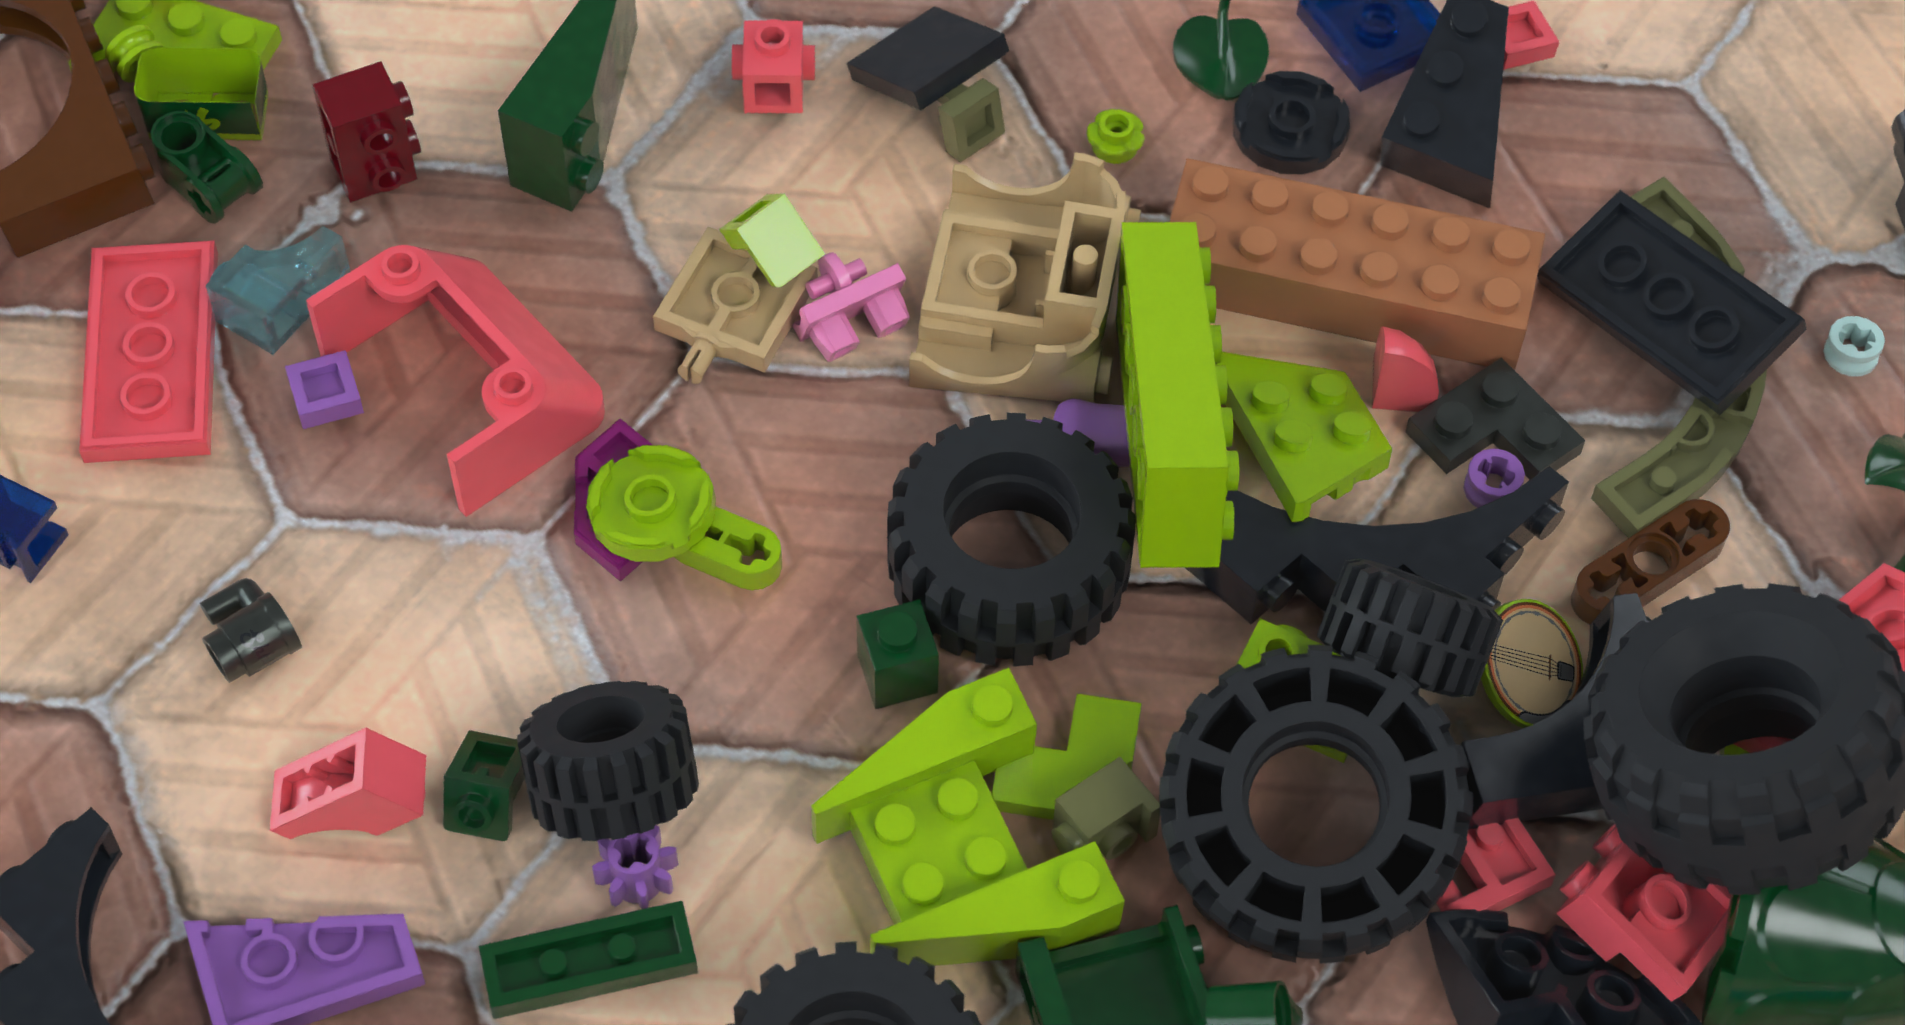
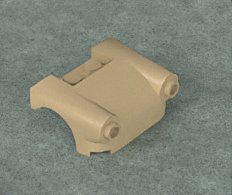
M1075 152L1071 169L1061 180L1047 186L1035 188H1017L1001 185L978 175L966 165L954 163L951 199L948 209H945L942 214L921 306L918 344L916 352H911L909 387L1063 402L1068 399H1081L1094 403L1096 393L1108 394L1113 357L1102 356L1103 346L1100 344L1105 333L1120 255L1122 222H1140L1141 209L1130 208L1131 196L1126 195V191L1121 190L1118 181L1104 169V160L1088 154Z

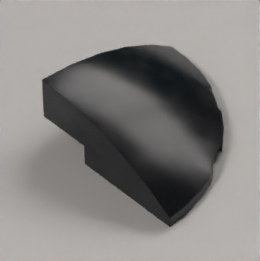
M1475 909L1429 913L1426 920L1436 965L1458 1025H1703L1691 1009L1679 998L1671 1002L1644 975L1635 979L1611 963L1605 962L1571 929L1560 925H1553L1548 932L1541 934L1509 926L1508 914L1506 912L1477 911Z

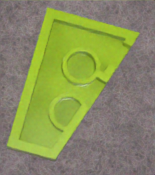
M109 0L94 23L104 49L93 54L96 62L105 59V49L117 34L134 25L143 24L151 29L154 34V40L161 42L164 47L252 49L260 55L264 70L280 45L282 37L278 25L195 0ZM70 59V61H69L68 63H69V66H70V69H71V72H72L71 59ZM110 64L112 70L117 71L118 67Z

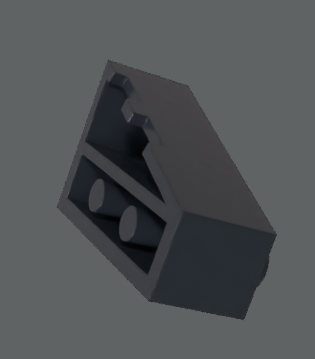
M1491 0L1446 1L1382 135L1381 166L1490 208L1509 7Z

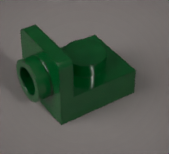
M468 731L444 775L443 826L447 831L498 841H506L512 831L513 801L525 779L517 739Z

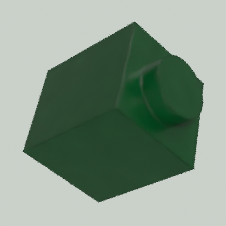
M920 599L856 616L857 655L875 709L938 693L939 653Z

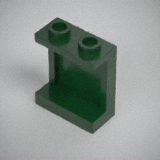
M1178 905L1163 908L1161 922L1156 925L1050 952L1044 936L1017 943L1015 973L1032 1025H1206L1205 1003L1210 987H1206L1199 965H1203L1205 962L1203 945L1194 924L1185 926Z

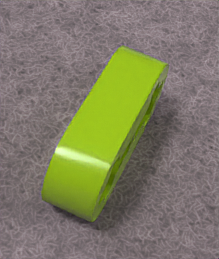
M715 506L714 520L707 531V536H704L702 540L684 554L675 556V559L687 566L747 590H759L772 585L780 576L782 570L780 540L774 532ZM756 550L764 552V560L756 558L752 561L751 565L742 563V555L750 557Z

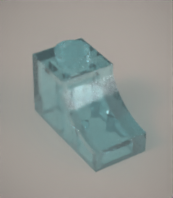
M322 226L305 240L281 249L254 250L245 244L230 261L223 262L216 268L210 281L205 285L216 322L274 355L310 317L306 299L350 272L343 238Z

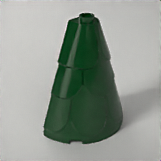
M1874 837V844L1868 847L1867 857L1845 871H1840L1836 867L1818 875V883L1791 891L1788 890L1787 885L1761 888L1760 895L1731 894L1724 941L1708 971L1701 1023L1703 1025H1905V853L1884 840Z

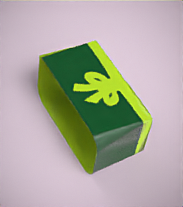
M154 47L142 53L138 61L134 93L149 139H151L153 124L161 116L169 112L186 111L198 116L223 140H262L269 93L261 58L256 51L249 48ZM251 103L255 105L256 114H257V120H258L257 123H256V119H255V116H254V113H253V109H252Z

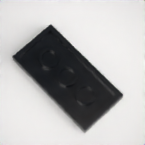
M1621 190L1538 270L1539 283L1719 415L1807 330L1803 317Z

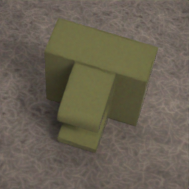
M984 78L970 87L960 84L937 100L942 103L938 107L940 115L938 117L942 127L946 152L960 162L1005 133L999 89Z

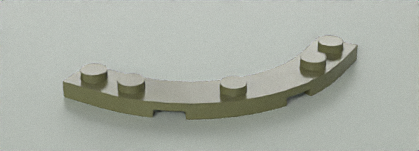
M1665 177L1660 178L1630 196L1744 276L1745 269L1724 237ZM1767 370L1721 415L1695 397L1692 405H1690L1687 413L1678 425L1659 444L1595 485L1591 499L1628 538L1688 500L1699 499L1724 475L1739 454L1757 416L1765 389Z

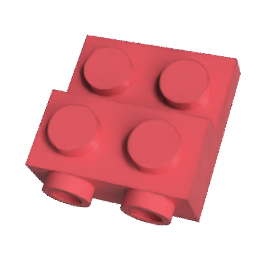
M1614 823L1600 836L1592 847L1601 856L1598 862L1593 865L1589 860L1585 861L1559 887V890L1568 899L1556 914L1605 962L1622 953L1672 1002L1689 990L1721 947L1725 936L1731 894H1729L1726 886L1709 884L1706 889H1699L1676 881L1673 874L1665 872L1663 868L1652 867L1644 858L1639 857L1621 840Z

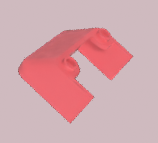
M410 245L393 246L306 299L320 356L344 350L349 352L429 301L486 361L493 371L483 382L482 399L486 411L496 422L447 454L458 509L467 517L595 431L602 423L605 414L603 393L599 384L482 262L469 257Z

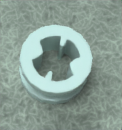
M1859 316L1843 317L1838 319L1830 328L1823 350L1825 359L1833 369L1847 376L1866 375L1877 366L1879 356L1884 347L1885 338L1878 325L1869 319ZM1845 339H1850L1852 344L1843 345ZM1865 346L1864 351H1858L1856 348Z

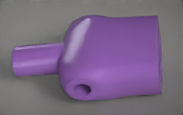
M1068 399L1058 405L1053 420L1063 423V432L1072 435L1075 430L1080 431L1095 441L1094 453L1096 455L1104 451L1110 455L1118 467L1130 466L1124 405L1098 404L1081 399ZM1026 419L1027 421L1042 422V420Z

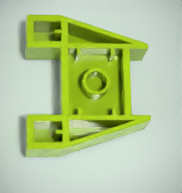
M1009 667L947 692L811 805L812 836L816 844L851 830L894 925L870 935V953L874 954L878 943L898 948V961L908 965L912 958L916 956L933 966L1016 959L1017 943L1044 936L1050 952L1092 941L1118 930L1120 927L1125 900L1096 842H1091L1027 869L983 776L996 771L998 767L1034 753L1037 723Z

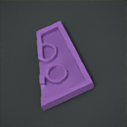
M403 913L319 916L315 922L274 924L273 918L246 919V925L210 926L208 920L183 921L212 1025H307L426 985Z

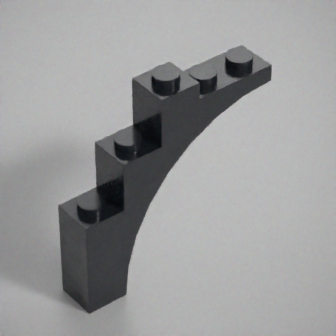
M1549 466L1514 492L1472 511L1424 523L1379 526L1322 521L1307 517L1299 522H1292L1286 510L1272 507L1238 490L1228 491L1226 501H1233L1234 536L1233 540H1222L1220 566L1185 568L1250 624L1254 623L1268 609L1272 612L1281 610L1292 599L1297 589L1326 612L1345 560L1367 559L1400 569L1472 597L1495 610L1501 606V602L1497 600L1503 577L1522 556L1523 546L1534 536L1540 540L1545 539L1563 519L1565 510L1561 508V504L1569 481Z

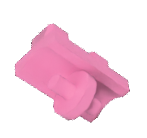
M830 252L818 259L821 276L805 283L806 290L812 299L828 292L829 295L801 307L799 310L801 320L794 322L792 325L800 342L811 337L825 359L831 362L850 353L860 343L849 322L851 318L865 313L878 338L885 337L906 326L910 316L904 298L900 293L906 277L897 263L852 284V281L867 275V269L863 261L859 258L844 265L835 253Z

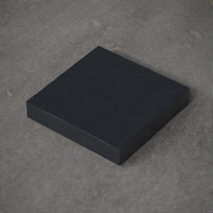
M934 6L846 64L853 81L918 110H923L1009 52L1004 33Z

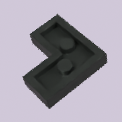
M1503 358L1498 359L1410 417L1406 428V433L1446 474L1494 443L1498 449L1506 450L1518 458L1523 465L1525 476L1530 480L1549 466L1555 471L1581 454L1585 439Z

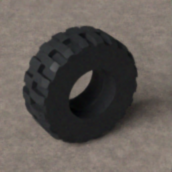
M1308 645V652L1306 654L1287 655L1285 648L1268 651L1261 654L1260 663L1245 669L1240 664H1237L1220 675L1219 685L1207 695L1200 693L1186 710V720L1179 731L1173 733L1165 754L1166 763L1163 775L1160 777L1159 803L1163 839L1169 854L1172 870L1179 884L1182 883L1193 898V905L1208 921L1213 919L1217 924L1226 929L1228 937L1248 949L1251 945L1272 952V958L1296 962V958L1319 959L1320 964L1342 962L1345 960V956L1364 951L1369 955L1389 946L1392 939L1406 930L1410 932L1428 915L1429 910L1448 888L1463 856L1468 841L1469 822L1472 818L1473 792L1469 791L1466 777L1469 770L1463 746L1455 744L1449 732L1451 722L1438 703L1430 706L1418 694L1420 685L1404 672L1400 671L1395 678H1391L1376 671L1379 664L1378 658L1356 651L1354 660L1344 656L1332 655L1333 646ZM1296 746H1326L1351 756L1367 770L1377 789L1379 817L1371 838L1359 852L1338 864L1306 866L1283 859L1263 843L1251 820L1249 794L1258 771L1265 762L1277 753Z

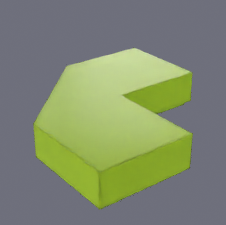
M1077 693L1067 751L1035 746L1033 754L996 768L991 795L999 811L1054 820L1056 798L1118 757H1121L1132 770L1142 703Z

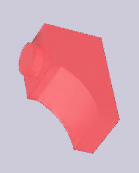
M363 728L274 770L270 831L288 839L328 830L364 831L378 836L423 816L426 755L371 729Z

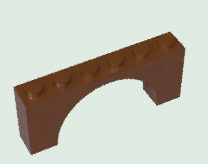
M0 0V34L18 35L43 42L62 53L68 60L71 59L72 67L69 94L56 122L31 150L14 163L0 170V227L17 258L155 204L146 184L147 180L156 177L142 143L131 147L128 137L138 134L135 123L125 101L114 104L111 98L112 94L121 91L108 59L105 58L96 62L93 54L104 49L90 16L81 20L78 17L77 12L87 8L84 0Z

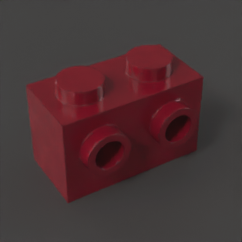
M382 61L312 84L330 161L350 203L380 192L392 191L403 184L417 180L413 155L421 153V147L410 119L405 120V118L414 115L413 107L403 82L398 81L392 84Z

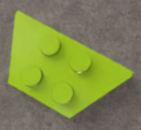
M1222 352L1221 362L1215 363V366H1226L1228 389L1226 406L1232 408L1234 421L1292 522H1299L1309 517L1311 504L1325 495L1337 500L1350 492L1355 483L1369 480L1389 467L1392 447L1345 371Z

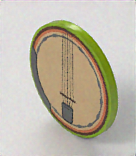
M1519 599L1505 603L1494 610L1503 619V622L1482 674L1481 681L1487 696L1498 712L1511 723L1521 728H1526L1551 716L1573 699L1583 677V661L1575 635L1559 613L1543 602L1532 599Z

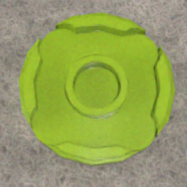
M643 445L628 450V457L621 458L616 463H614L612 458L603 465L589 485L586 508L597 540L612 554L634 562H660L684 554L703 539L714 520L716 497L709 474L707 475L701 468L700 462L690 453L668 445Z

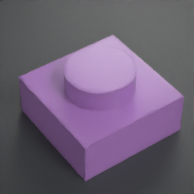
M346 350L285 366L303 429L364 413Z

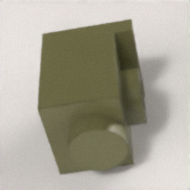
M1118 757L1055 799L1052 837L1062 855L1095 841L1102 856L1107 860H1112L1123 854L1133 845L1138 837V833L1146 843L1157 836L1160 820V803L1122 758Z

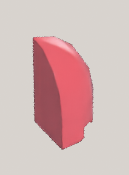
M1381 327L1373 357L1372 408L1419 412L1438 399L1439 386L1434 360L1422 344L1402 331Z

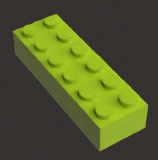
M1122 222L1116 330L1140 568L1219 567L1222 540H1233L1234 506L1233 501H1226L1228 491L1238 490L1239 456L1238 451H1227L1226 447H1232L1233 412L1231 407H1221V405H1226L1227 368L1226 366H1215V363L1221 362L1222 333L1220 325H1210V323H1215L1216 288L1215 285H1209L1211 279L1210 247H1199L1196 222Z

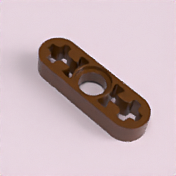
M1703 499L1688 500L1585 566L1577 577L1571 595V605L1575 614L1582 621L1591 625L1610 601L1606 596L1598 599L1592 597L1593 587L1600 593L1605 592L1616 585L1619 575L1623 582L1617 587L1614 596L1637 593L1642 607H1644L1720 555L1730 532V521L1727 514L1713 502ZM1688 526L1695 531L1703 527L1709 530L1708 538L1704 534L1698 533L1686 540L1681 550L1678 543L1683 540ZM1644 551L1654 552L1665 560L1668 570L1661 574L1646 573L1638 568L1633 556Z

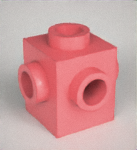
M777 19L766 21L744 20L743 44H732V80H742L744 113H803L804 80H815V45H804L803 21H782Z

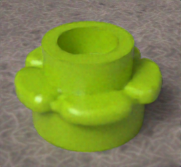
M1119 109L1104 110L1096 115L1095 122L1088 125L1087 139L1092 145L1094 154L1099 159L1111 164L1125 163L1136 155L1144 143L1145 137L1141 133L1143 123L1133 113Z

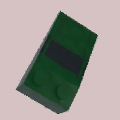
M579 0L499 108L498 115L510 186L571 212L585 193L590 194L596 189L603 174L604 159L638 29L635 0Z

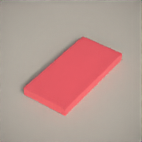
M214 240L92 248L79 452L84 463L211 455L218 251Z

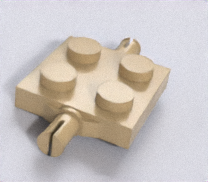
M708 226L653 315L655 331L684 341L692 346L682 364L679 365L678 374L686 381H689L691 377L693 384H699L714 357L728 358L765 373L798 317L800 308L805 305L809 298L805 283L818 277L817 267L810 265L784 286L772 287L747 249H732L719 230Z

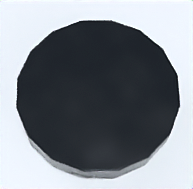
M1277 71L1267 74L1265 81L1258 82L1254 86L1253 82L1243 88L1234 106L1233 137L1241 152L1258 166L1279 174L1303 175L1324 169L1340 156L1348 140L1350 111L1344 98L1343 102H1341L1339 97L1334 94V87L1322 78L1305 72Z

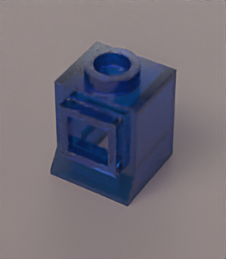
M0 475V565L11 569L13 565L21 568L27 582L32 583L69 534L66 528L48 521L57 509L55 501Z

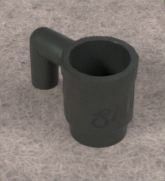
M244 578L238 580L200 602V606L212 625L217 623L218 629L204 636L202 640L218 669L229 683L244 674L250 677L287 654H292L302 648L294 627L271 593H264L252 579Z

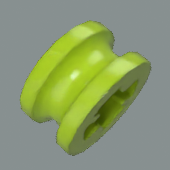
M143 24L134 25L123 30L110 41L105 49V57L111 65L118 67L117 72L122 80L131 83L135 82L138 61L142 53L150 48L164 46L161 42L154 40V34L148 26Z

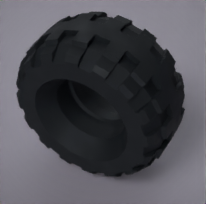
M1772 583L1768 584V588L1744 589L1743 584L1714 588L1715 593L1692 600L1689 596H1686L1662 607L1661 615L1648 623L1644 620L1638 622L1619 639L1620 649L1604 659L1588 694L1591 715L1583 718L1585 745L1593 781L1607 820L1614 821L1621 840L1639 857L1644 858L1652 867L1663 868L1665 872L1673 874L1676 881L1699 889H1706L1709 884L1726 886L1729 894L1760 895L1761 888L1787 885L1788 890L1791 891L1818 883V875L1836 867L1840 871H1845L1867 857L1868 847L1874 844V837L1880 840L1888 837L1905 810V671L1902 669L1895 647L1882 632L1879 633L1868 619L1861 618L1852 613L1848 604L1826 594L1819 593L1816 598L1804 595L1800 587ZM1783 737L1793 739L1777 747L1754 753L1739 755L1715 754L1726 746L1751 738Z

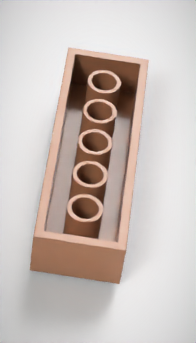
M1189 158L1186 159L1169 221L1196 222L1199 247H1210L1211 279L1209 285H1215L1217 309L1377 343L1380 328L1388 327L1400 330L1422 344L1430 355L1486 367L1503 358L1514 370L1527 330L1546 234Z

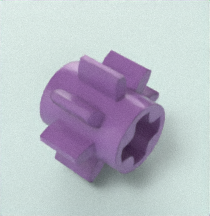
M656 825L654 826L655 829L641 834L628 835L626 838L598 840L599 853L604 861L592 866L594 880L597 885L611 883L609 895L612 906L616 907L624 900L629 903L639 904L641 909L648 908L649 900L653 899L659 891L666 894L673 892L672 877L666 870H671L678 866L676 847L671 846L660 848L662 840L659 826Z

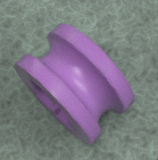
M1493 448L1477 453L1470 461L1465 477L1464 492L1466 498L1473 506L1479 508L1514 492L1523 485L1525 476L1523 465L1515 455L1506 450ZM1489 473L1498 474L1503 477L1499 488L1490 487L1485 484Z

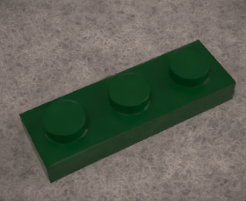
M683 900L478 946L493 1019L698 973Z

